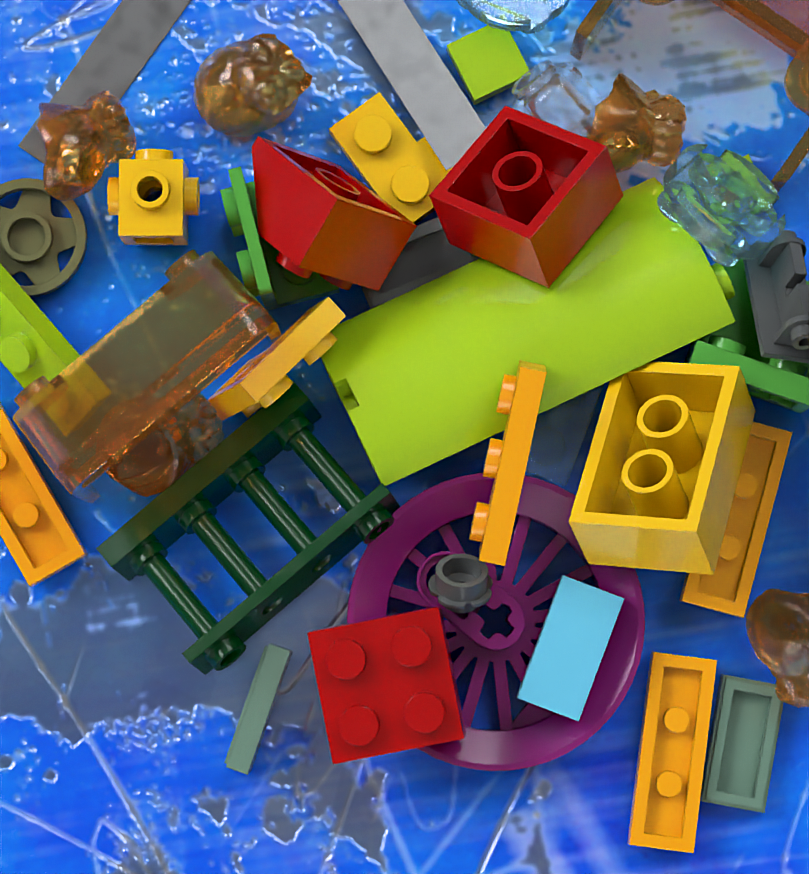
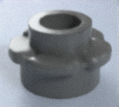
M459 553L448 555L437 563L435 575L431 576L428 582V589L432 596H438V602L447 610L455 613H467L486 604L492 596L490 588L493 585V581L488 575V567L485 562L479 561V558L476 556Z

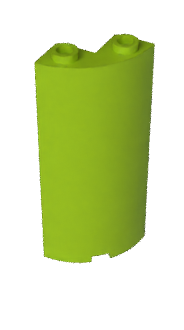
M655 177L623 191L621 200L549 288L479 258L336 325L331 332L338 340L320 358L379 481L387 486L504 431L508 415L496 412L504 374L517 375L520 360L545 365L547 373L538 414L734 323L735 319L727 300L735 297L733 285L720 262L710 265L690 227L694 224V219L683 194L679 190L668 193Z

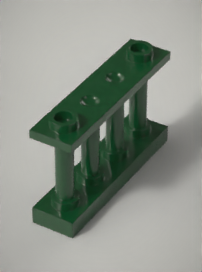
M295 382L273 404L266 409L262 407L96 548L108 564L128 581L136 575H146L198 638L182 654L191 665L205 675L212 669L220 671L234 663L245 651L246 645L244 642L362 541L365 544H369L392 526L395 520L392 514L400 508L396 499L383 483L366 496L312 434L314 430L313 424L322 416ZM282 450H293L347 512L318 538L263 475L266 470L265 465ZM234 491L237 493L244 491L297 554L296 557L269 580L266 579L215 518L217 513L215 507ZM185 533H195L248 596L219 622L166 560L168 555L167 548Z

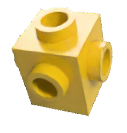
M165 149L135 151V159H119V177L108 178L109 215H118V236L125 245H188V216H199L200 183L199 177H189V170L183 159H173V151ZM152 192H162L161 196L157 200L151 202L146 201L147 197Z

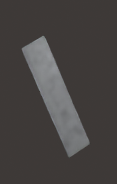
M122 0L18 146L64 178L191 0Z
M337 0L446 171L454 167L486 127L403 0Z

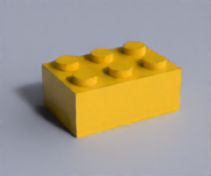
M651 361L609 381L569 518V524L588 564L714 575L756 412L740 366Z

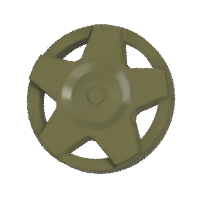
M15 179L0 184V199L12 193L22 191L19 201L14 208L9 209L0 206V263L11 276L19 272L25 273L34 285L21 286V288L29 297H39L63 287L77 273L87 250V228L80 209L73 199L61 188L39 179ZM51 196L65 205L72 218L55 217L52 215ZM74 248L70 261L60 272L58 263L59 253Z

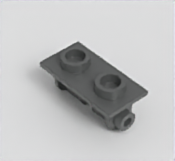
M784 230L772 236V243L765 252L748 249L742 251L761 357L809 363V285L806 284L805 277L807 272L804 262L806 246L805 242L798 238L795 232Z

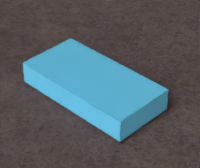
M562 575L516 698L579 721L624 598Z

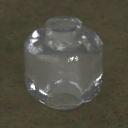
M550 59L544 60L529 69L512 87L511 92L515 98L511 108L593 141L599 136L601 130L597 127V123L603 115L605 103L583 74L571 62L565 61L553 64Z

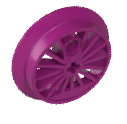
M477 473L447 480L424 490L392 514L395 519L392 526L368 544L359 561L349 594L347 624L386 616L389 597L426 608L441 605L438 602V598L432 596L428 590L426 583L427 574L442 558L452 554H465L449 523L473 516L477 502L489 504L494 479L483 477V473ZM524 476L516 516L519 518L500 581L497 580L495 564L485 562L488 567V575L493 581V585L490 588L492 591L490 600L486 604L467 613H455L441 605L443 617L447 619L444 620L446 633L456 632L455 636L448 639L450 653L462 646L464 647V650L453 662L455 679L459 677L474 657L477 658L462 709L466 735L461 740L417 749L436 759L469 769L509 771L529 768L554 760L583 744L600 730L624 700L639 666L644 644L645 612L641 585L635 568L588 564L569 524V518L576 498L574 494L547 481ZM531 521L557 534L520 581L513 585ZM438 530L450 552L441 551L427 558L415 548L430 534ZM568 543L585 565L565 576L580 582L591 576L596 588L622 597L624 601L579 721L529 702L525 704L512 720L506 661H510L522 683L527 666L520 653L523 652L531 658L535 648L531 640H538L542 629L536 627V623H544L549 610L534 611V607L554 597L560 579L529 596L526 595V592L563 546ZM406 559H409L419 567L416 582L418 591L393 584ZM501 604L506 606L510 612L506 616L505 621L512 627L510 632L506 636L494 633L489 638L484 637L480 630L485 622L477 614L479 609L486 606L488 609L495 610ZM490 662H493L500 724V729L494 730L471 727Z

